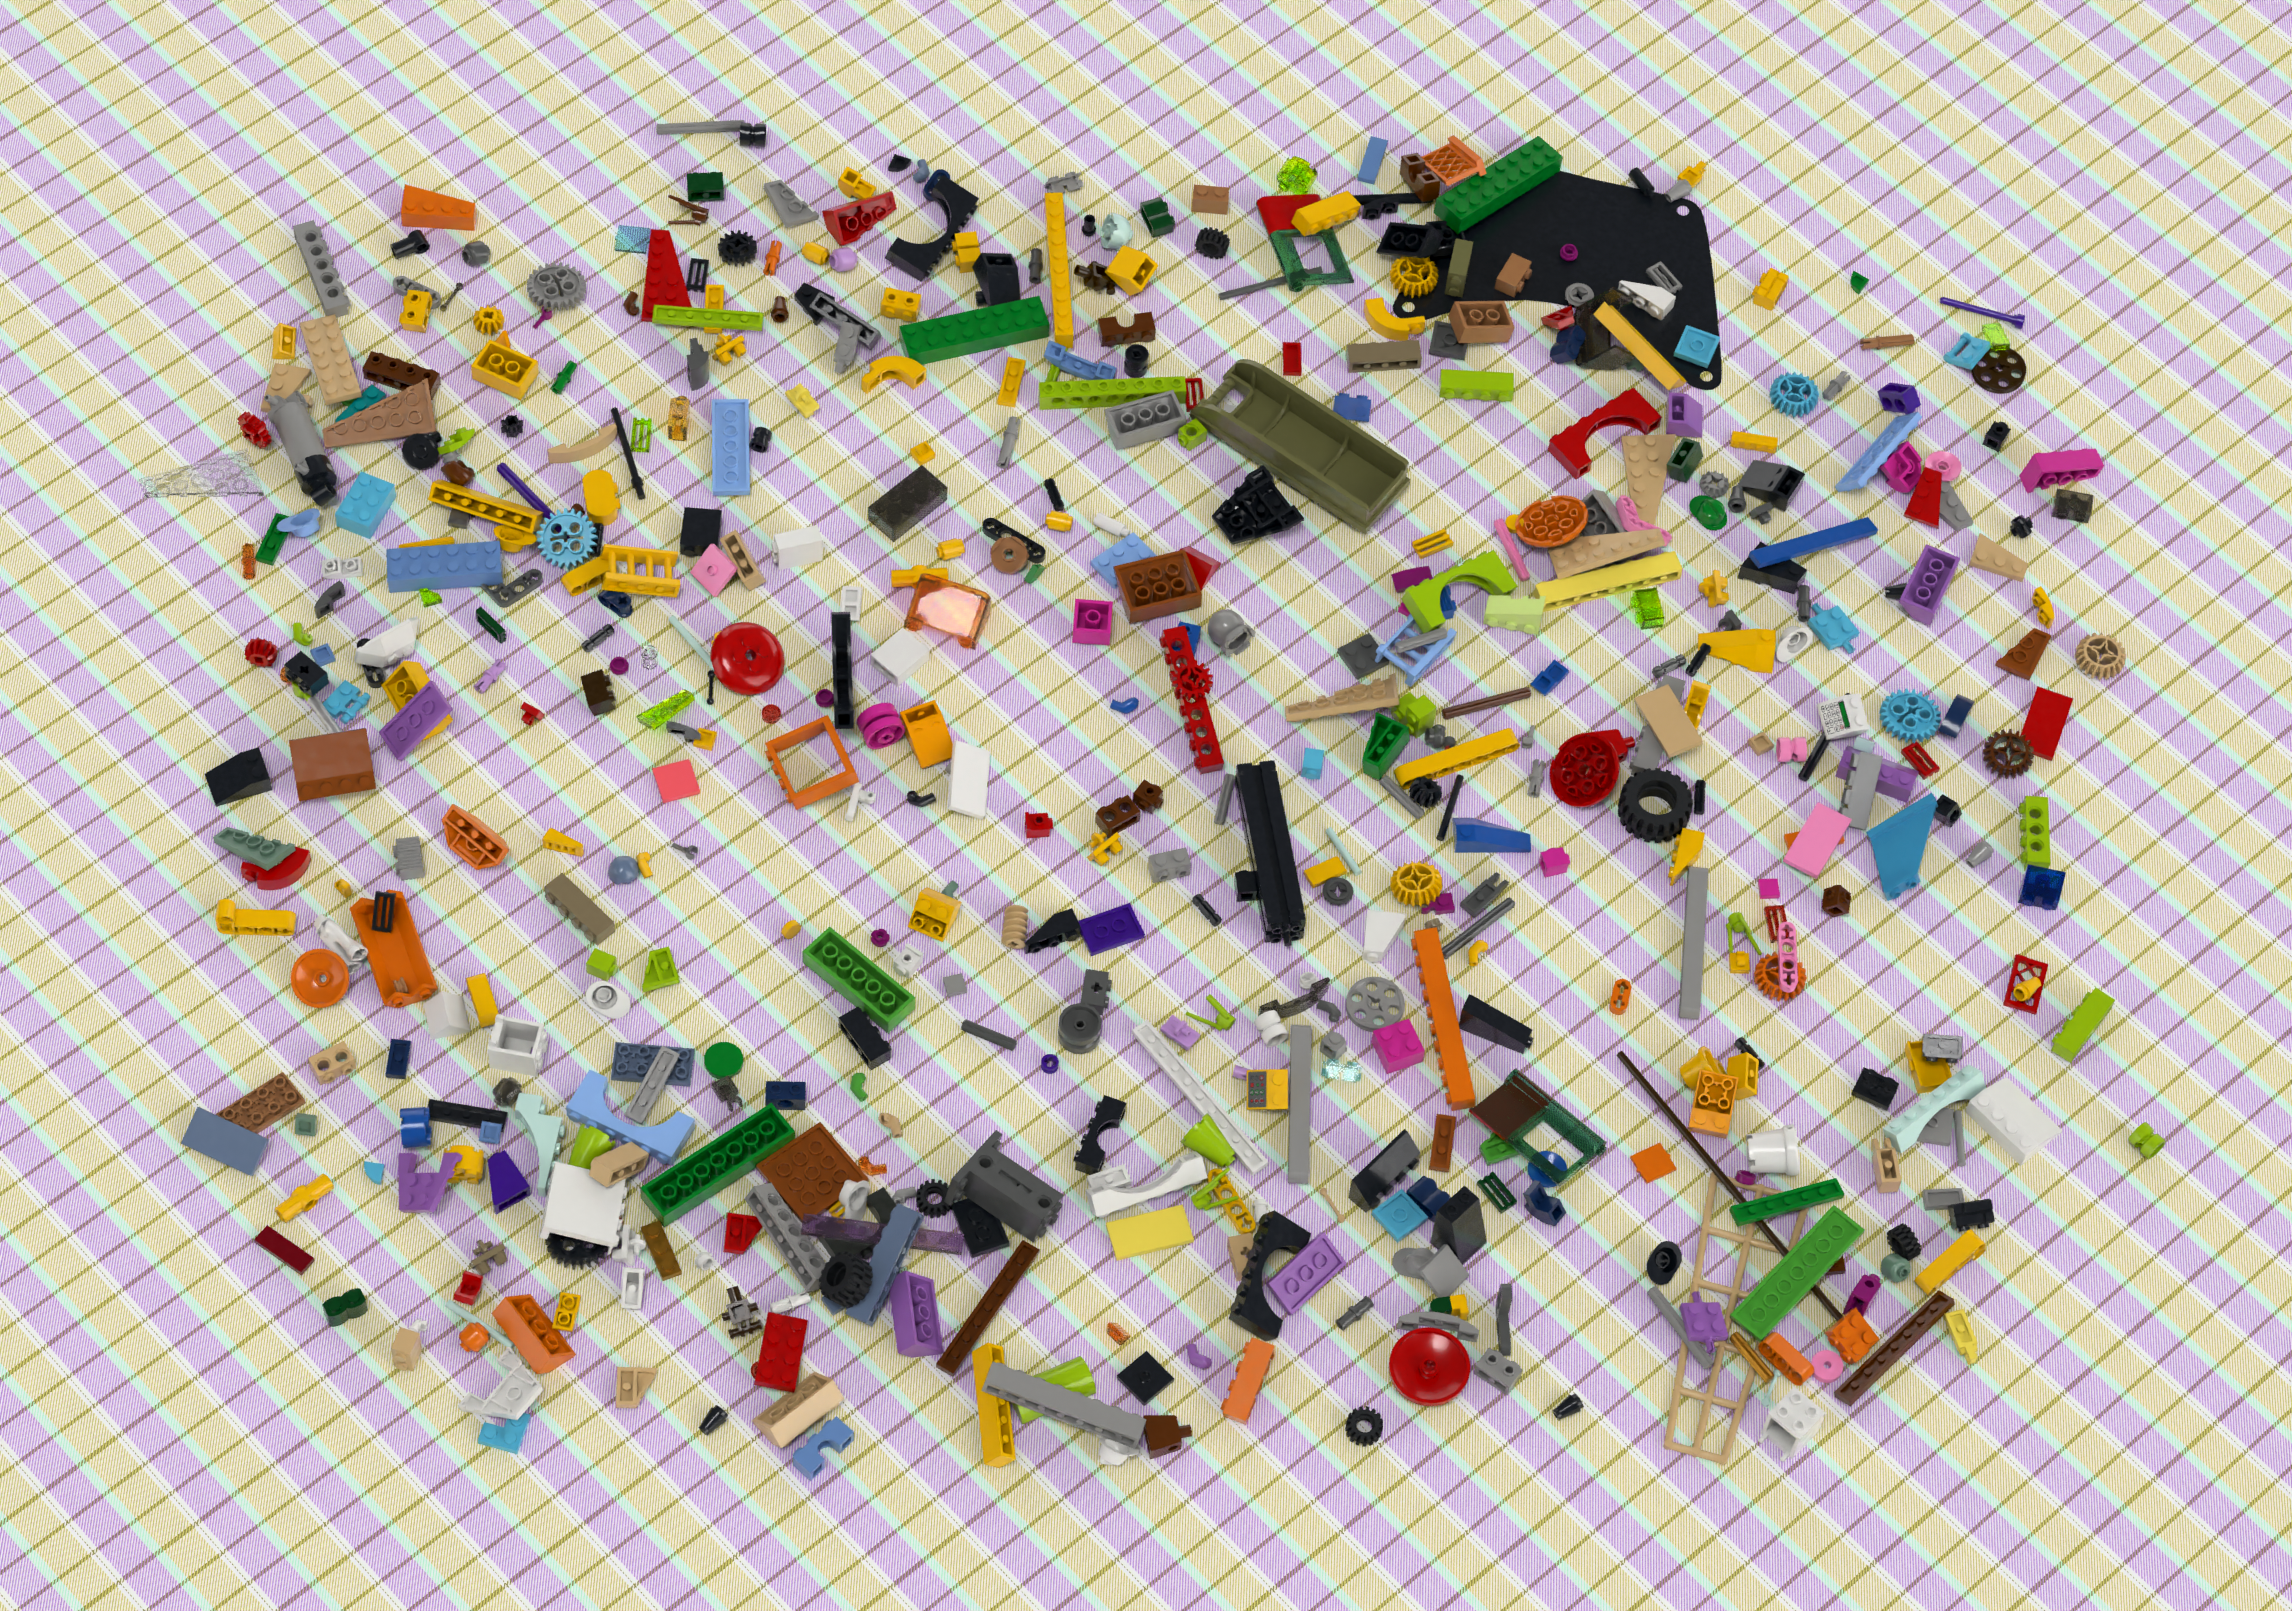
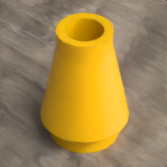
M2032 977L2029 980L2016 984L2013 990L2014 996L2019 1001L2029 1000L2037 988L2041 986V981L2037 977Z

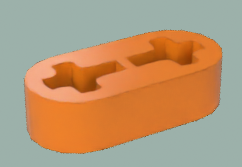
M1626 979L1617 980L1613 987L1609 1009L1615 1015L1624 1014L1628 1006L1631 984ZM1621 986H1624L1623 994H1619ZM1618 1000H1621L1620 1008L1616 1007Z

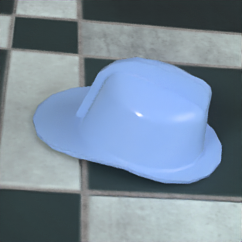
M315 508L307 509L299 514L283 519L277 524V529L282 532L292 531L298 537H307L320 529L317 520L320 512Z

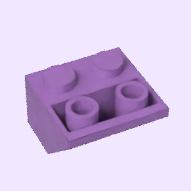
M1669 392L1666 402V434L1702 438L1703 406L1688 394Z

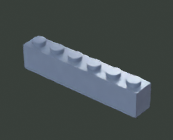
M899 1203L891 1211V1219L882 1230V1238L879 1244L873 1249V1256L869 1262V1266L872 1267L871 1272L873 1273L872 1284L869 1287L870 1290L857 1305L846 1307L847 1311L845 1314L873 1327L924 1219V1216L919 1212Z

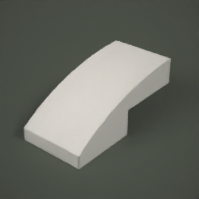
M843 586L841 612H850L851 621H860L861 587Z

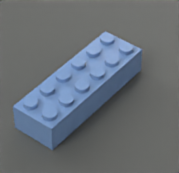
M500 541L386 549L387 582L390 593L481 586V584L489 586L503 583Z

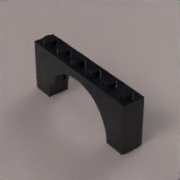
M944 175L934 186L930 196L939 203L945 213L947 220L945 234L939 239L925 244L910 243L897 237L885 256V259L920 282L924 277L928 278L933 271L932 266L934 264L938 265L943 257L941 256L943 251L945 253L951 246L950 241L955 238V233L961 232L959 230L960 227L964 228L969 221L968 216L970 214L974 215L979 207L976 205L979 200L978 197Z
M1275 1210L1263 1214L1259 1220V1227L1254 1235V1243L1248 1253V1261L1242 1271V1279L1237 1287L1235 1301L1231 1305L1229 1316L1231 1321L1265 1342L1278 1338L1283 1320L1272 1311L1264 1296L1262 1288L1264 1264L1269 1255L1275 1250L1287 1251L1293 1255L1298 1254L1308 1244L1311 1236L1310 1232Z

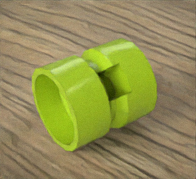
M2144 1122L2133 1131L2128 1141L2136 1148L2140 1147V1152L2147 1159H2151L2164 1147L2166 1141L2159 1134H2154V1129L2147 1122Z

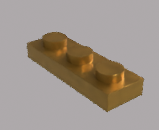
M660 1220L642 1226V1235L662 1281L681 1275V1269Z

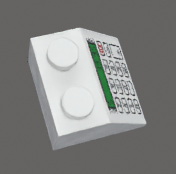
M1860 693L1843 695L1817 704L1826 740L1855 737L1869 730Z

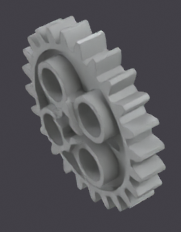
M552 262V266L545 263V268L538 266L539 271L533 270V274H529L527 292H529V298H532V302H537L538 307L544 305V309L551 307V311L554 308H558L561 311V307L568 310V305L575 307V302L580 303V299H584L586 281H584V275H581V271H576L575 266L570 269L569 264L562 266V262L559 265Z

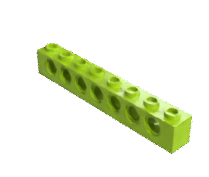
M1185 376L1039 382V410L1114 407L1174 390L1179 403L1185 404Z

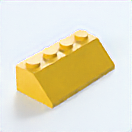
M404 660L381 686L398 713L430 679L419 662ZM450 714L422 741L442 733L453 721Z

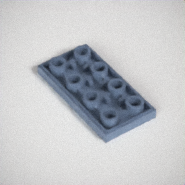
M616 1042L611 1080L642 1083L662 1046ZM665 1046L680 1054V1057L664 1085L690 1087L695 1049Z
M197 1107L181 1144L253 1176L270 1139Z

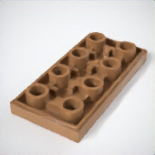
M284 1072L216 1113V1115L258 1134L306 1102Z

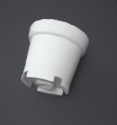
M1794 1124L1785 1125L1782 1129L1746 1134L1750 1173H1786L1788 1176H1797L1799 1174L1798 1146Z

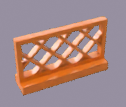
M1454 135L1448 138L1449 144L1421 157L1425 161V168L1430 172L1433 171L1446 186L1474 173H1477L1480 177L1487 174L1482 158Z

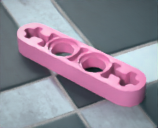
M1783 922L1779 925L1777 931L1779 987L1782 991L1789 993L1796 989L1798 983L1796 928L1790 922ZM1784 929H1788V939H1785L1786 934ZM1789 945L1792 951L1785 952L1782 946ZM1790 962L1793 968L1786 969L1783 967V963ZM1788 975H1790L1789 982L1791 983V985H1787L1786 982Z

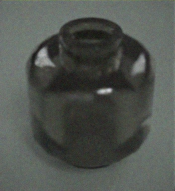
M512 1077L502 1078L492 1091L495 1097L494 1102L501 1107L504 1105L508 1107L513 1106L517 1101L519 1092L522 1093L521 1084Z

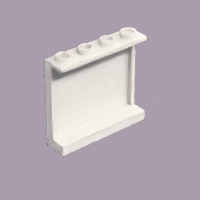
M555 1162L551 1172L539 1238L547 1239L551 1232L609 1246L607 1254H611L613 1247L617 1248L619 1236L616 1233L620 1231L622 1219H619V1216L623 1214L625 1207L622 1199H625L627 1195L626 1179L605 1187L589 1176V1169Z

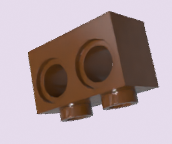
M1126 795L1115 799L1112 804L1098 809L1095 823L1109 839L1116 832L1119 833L1139 822L1141 811L1131 798Z

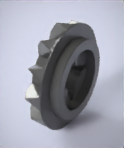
M1335 877L1329 879L1324 884L1322 893L1324 899L1328 900L1330 905L1337 904L1339 907L1341 904H1347L1348 901L1352 900L1353 887L1346 879ZM1337 887L1342 892L1339 897L1334 893Z

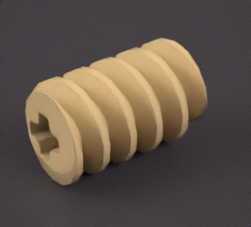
M1011 905L1004 910L1005 916L1001 942L1006 947L1012 949H1022L1025 947L1024 941L1026 940L1025 934L1027 933L1026 927L1028 925L1026 922L1028 915L1026 913L1029 910L1024 906Z

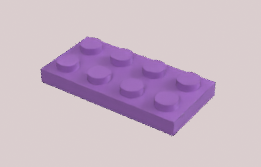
M430 680L379 731V734L395 758L402 761L453 708L436 683Z
M1320 1232L1265 1284L1287 1314L1293 1315L1347 1263L1324 1232Z

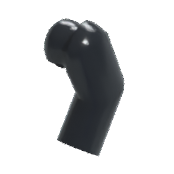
M915 791L907 793L909 804L918 807H924L936 801L933 793L923 797L918 796Z

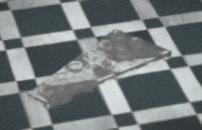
M247 448L139 479L145 498H167L169 495H180V497H187V495L227 497L233 494H240V496L257 494V496H264Z

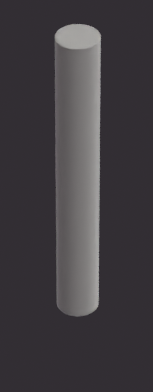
M1956 1110L1954 1111L1957 1159L1958 1166L1963 1167L1966 1165L1962 1112Z

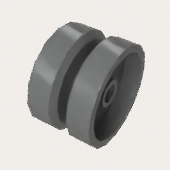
M1082 1003L1070 1005L1062 1011L1059 1017L1058 1039L1065 1050L1074 1054H1084L1097 1047L1100 1042L1102 1025L1098 1011L1094 1007Z

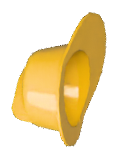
M499 525L493 530L497 541H500L501 549L511 553H518L524 545L533 544L537 540L534 534L507 525Z

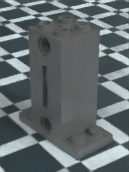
M995 1130L951 1179L944 1202L951 1206L955 1200L959 1201L964 1195L1034 1242L1038 1237L1042 1238L1049 1224L1052 1226L1058 1219L1057 1213L1063 1206L1061 1203L1063 1194L999 1152L998 1150L1002 1145L1000 1142L1002 1133Z

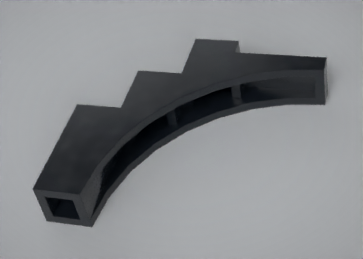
M831 612L835 729H854L850 612Z

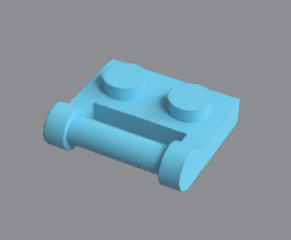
M1964 332L1951 351L1946 352L1943 359L1949 364L1972 370L1991 348L1989 341L1972 337L1969 333ZM1965 344H1967L1968 346L1957 357V353L1963 348Z

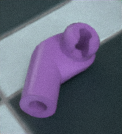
M1196 1344L1186 1346L1189 1361L1193 1366L1201 1369L1211 1366V1359L1199 1354Z

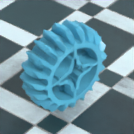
M1794 371L1792 375L1787 372L1785 376L1781 374L1779 378H1776L1771 385L1769 396L1771 404H1774V409H1779L1780 413L1785 412L1786 417L1792 414L1794 418L1797 414L1802 417L1803 414L1808 415L1810 411L1814 410L1818 403L1819 392L1817 391V385H1814V380L1809 381V376L1803 377L1802 373L1796 375Z

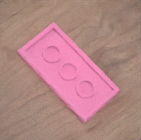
M1818 802L1785 855L1783 862L1817 879L1852 819Z

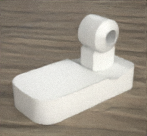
M861 783L854 784L845 818L847 821L853 822L858 801L866 802L867 804H873L875 801V793L861 790L863 785Z

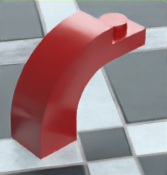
M295 847L296 851L268 871L255 864L243 862L241 865L242 878L250 882L257 881V886L260 890L286 888L297 882L306 872L311 862L310 850Z

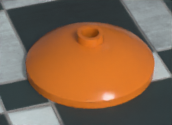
M328 949L309 950L302 954L293 965L291 986L297 998L304 1004L315 1008L329 1007L337 1003L345 995L349 986V970L345 961L337 953ZM322 975L326 976L325 982L321 981Z

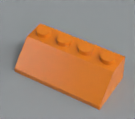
M531 1294L505 1297L491 1313L496 1319L497 1324L503 1328L509 1340L515 1344L519 1353L527 1360L531 1369L536 1374L550 1373L576 1355L560 1332L552 1329L553 1323Z

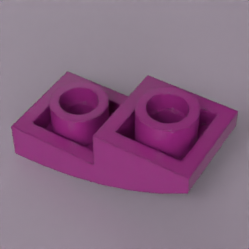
M1429 566L1411 568L1391 574L1397 593L1405 591L1412 585L1416 587L1427 578L1429 580L1433 579Z

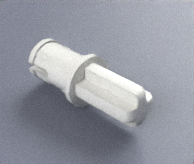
M806 1290L792 1296L787 1295L785 1299L771 1303L770 1310L776 1314L789 1309L794 1310L795 1307L809 1303L811 1301L810 1296Z

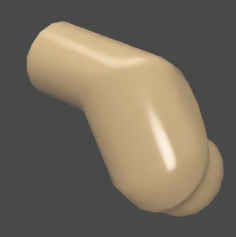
M881 1113L878 1117L879 1122L891 1129L893 1138H900L902 1131L899 1119L889 1113Z

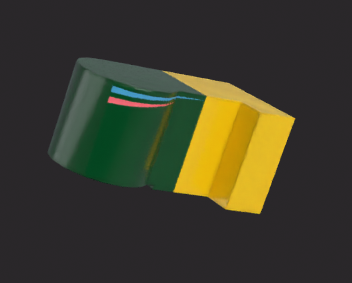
M1461 1294L1435 1298L1430 1303L1429 1312L1445 1313L1467 1320L1469 1311L1466 1296Z

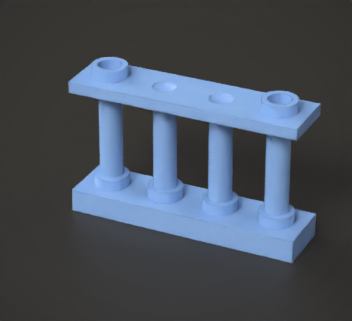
M1409 614L1408 620L1385 644L1379 645L1376 650L1375 662L1378 663L1383 657H1386L1406 672L1405 684L1411 687L1453 643L1457 632L1450 628L1447 631L1446 638L1438 640L1436 644L1429 643L1423 645L1422 647L1427 649L1426 655H1420L1413 649L1405 651L1407 655L1417 661L1415 666H1410L1390 652L1395 643L1401 641L1400 639L1405 634L1410 638L1419 635L1411 629L1416 621Z

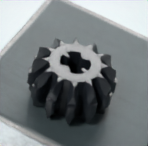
M1425 776L1422 778L1417 777L1410 786L1409 797L1413 798L1414 802L1419 803L1420 806L1424 805L1426 808L1429 806L1434 807L1442 796V787L1437 785L1438 781H1433L1432 778L1427 779Z

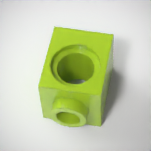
M1196 418L1178 430V442L1188 451L1199 446L1207 439V429Z

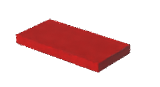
M2037 686L2020 737L2025 734V741H2031L2029 746L2034 747L2031 753L2052 761L2074 698Z

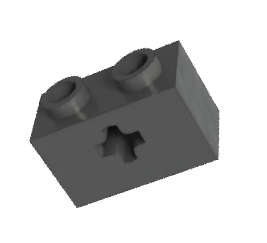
M1086 969L1080 1003L1094 1007L1103 1016L1104 1008L1108 1009L1109 997H1106V993L1111 991L1112 980H1108L1109 972Z

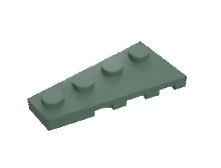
M226 827L213 837L215 844L267 871L296 851L295 844H281V841L276 839L272 841L265 840L264 836H250L248 832Z

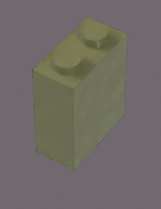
M1456 238L1445 294L1463 297L1473 248L1472 241Z

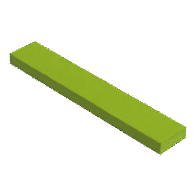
M654 305L652 323L762 331L764 313Z

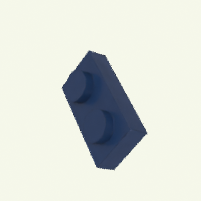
M391 1039L385 1073L386 1078L406 1079L412 1045L411 1041Z

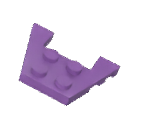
M399 1153V1210L404 1213H434L446 1190L444 1186L448 1178L453 1177L455 1173L453 1168L457 1161H461L463 1155L459 1153H444L439 1173H413L417 1155L414 1153Z

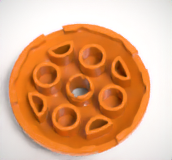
M1566 495L1551 496L1550 500L1543 502L1540 500L1535 501L1519 514L1515 522L1516 533L1523 542L1534 547L1549 548L1559 546L1571 541L1581 533L1588 521V511L1586 505L1578 498ZM1521 518H1523V520H1524V525H1523V527L1521 526V524H1520V522H1519V520H1520Z

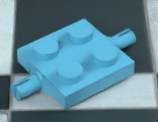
M1818 603L1813 604L1811 608L1817 616L1810 618L1807 622L1813 632L1828 650L1843 646L1849 654L1853 653L1855 648L1850 644V640L1858 637L1860 633L1838 605L1829 610H1823Z

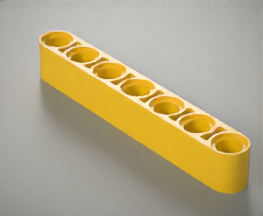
M1511 728L1503 729L1400 765L1394 770V775L1402 789H1409L1417 777L1422 778L1425 776L1427 779L1432 778V780L1512 753L1520 747V743Z

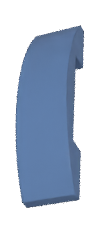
M1049 340L1043 356L1056 367L1085 380L1113 379L1116 367L1101 361L1099 364L1090 362L1066 352L1065 346Z

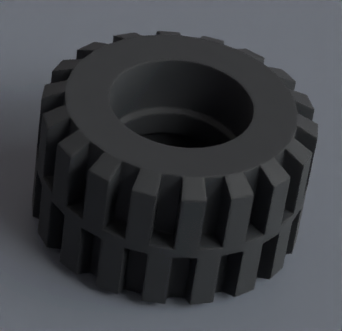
M842 1251V1253H836L835 1256L830 1258L829 1262H826L824 1269L821 1271L822 1275L819 1278L821 1294L843 1307L857 1305L870 1290L869 1287L872 1284L871 1279L873 1278L872 1267L869 1266L867 1261L850 1252Z

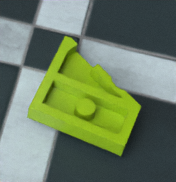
M669 946L650 951L642 991L647 992L680 983Z

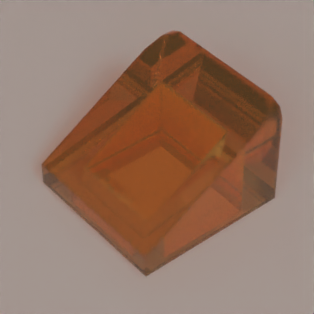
M1108 1323L1107 1334L1119 1345H1123L1131 1337L1118 1323Z

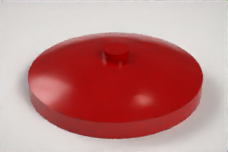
M1425 1327L1406 1333L1396 1342L1390 1354L1388 1368L1394 1387L1404 1398L1422 1406H1439L1454 1400L1464 1390L1470 1374V1360L1465 1347L1455 1336L1438 1328Z

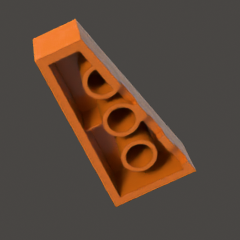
M405 184L401 208L402 226L475 231L477 217L475 203Z

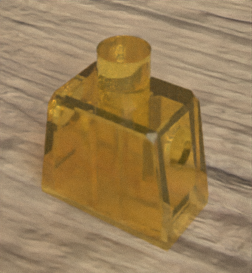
M678 396L677 398H671L668 413V440L687 441L690 422V400L685 396ZM679 419L682 420L681 426L676 425V421Z

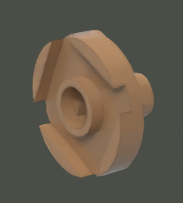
M1014 536L998 539L991 548V561L998 571L1010 575L1020 571L1026 565L1029 557L1025 544ZM1013 551V557L1005 559L1007 557L1005 553Z

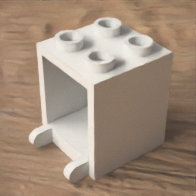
M497 1014L492 1036L488 1042L490 1068L536 1077L538 1070H541L543 1067L544 1059L542 1054L543 1052L546 1053L548 1048V1041H546L547 1032H545L544 1024Z
M1794 1386L1768 1413L1761 1432L1763 1435L1758 1441L1762 1444L1766 1439H1769L1785 1453L1780 1458L1782 1462L1788 1457L1793 1459L1818 1433L1826 1412Z

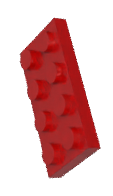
M768 1312L754 1385L794 1393L808 1320Z

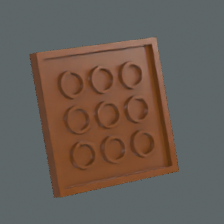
M821 1122L756 1165L758 1172L768 1183L773 1184L785 1204L804 1226L829 1210L839 1201V1194L846 1180L854 1182L864 1180L869 1182V1178Z

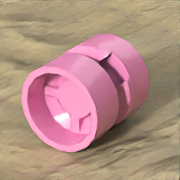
M1778 737L1776 743L1777 761L1789 762L1793 759L1794 762H1805L1807 756L1806 738L1794 737L1793 740H1790L1789 737Z

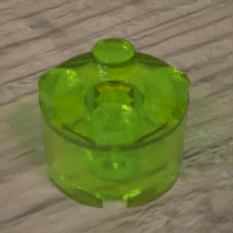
M1293 156L1291 159L1288 157L1276 176L1279 183L1278 187L1284 192L1289 190L1294 195L1307 194L1318 177L1317 170L1315 168L1312 170L1309 167L1310 163L1300 157Z

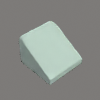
M1857 736L1853 748L1871 753L1875 742Z

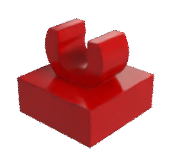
M526 702L522 704L521 709L525 714L521 720L525 724L531 726L534 719L542 720L544 714L539 709Z

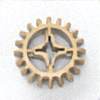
M2094 632L2092 636L2087 635L2085 639L2082 638L2079 645H2077L2075 653L2076 664L2080 665V670H2085V675L2091 674V678L2095 676L2099 680L2102 677L2106 680L2109 677L2114 678L2125 665V648L2121 647L2122 642H2116V637L2111 639L2110 634L2103 636L2101 632L2098 636Z

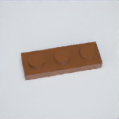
M1436 1115L1429 1170L1449 1172L1456 1116Z

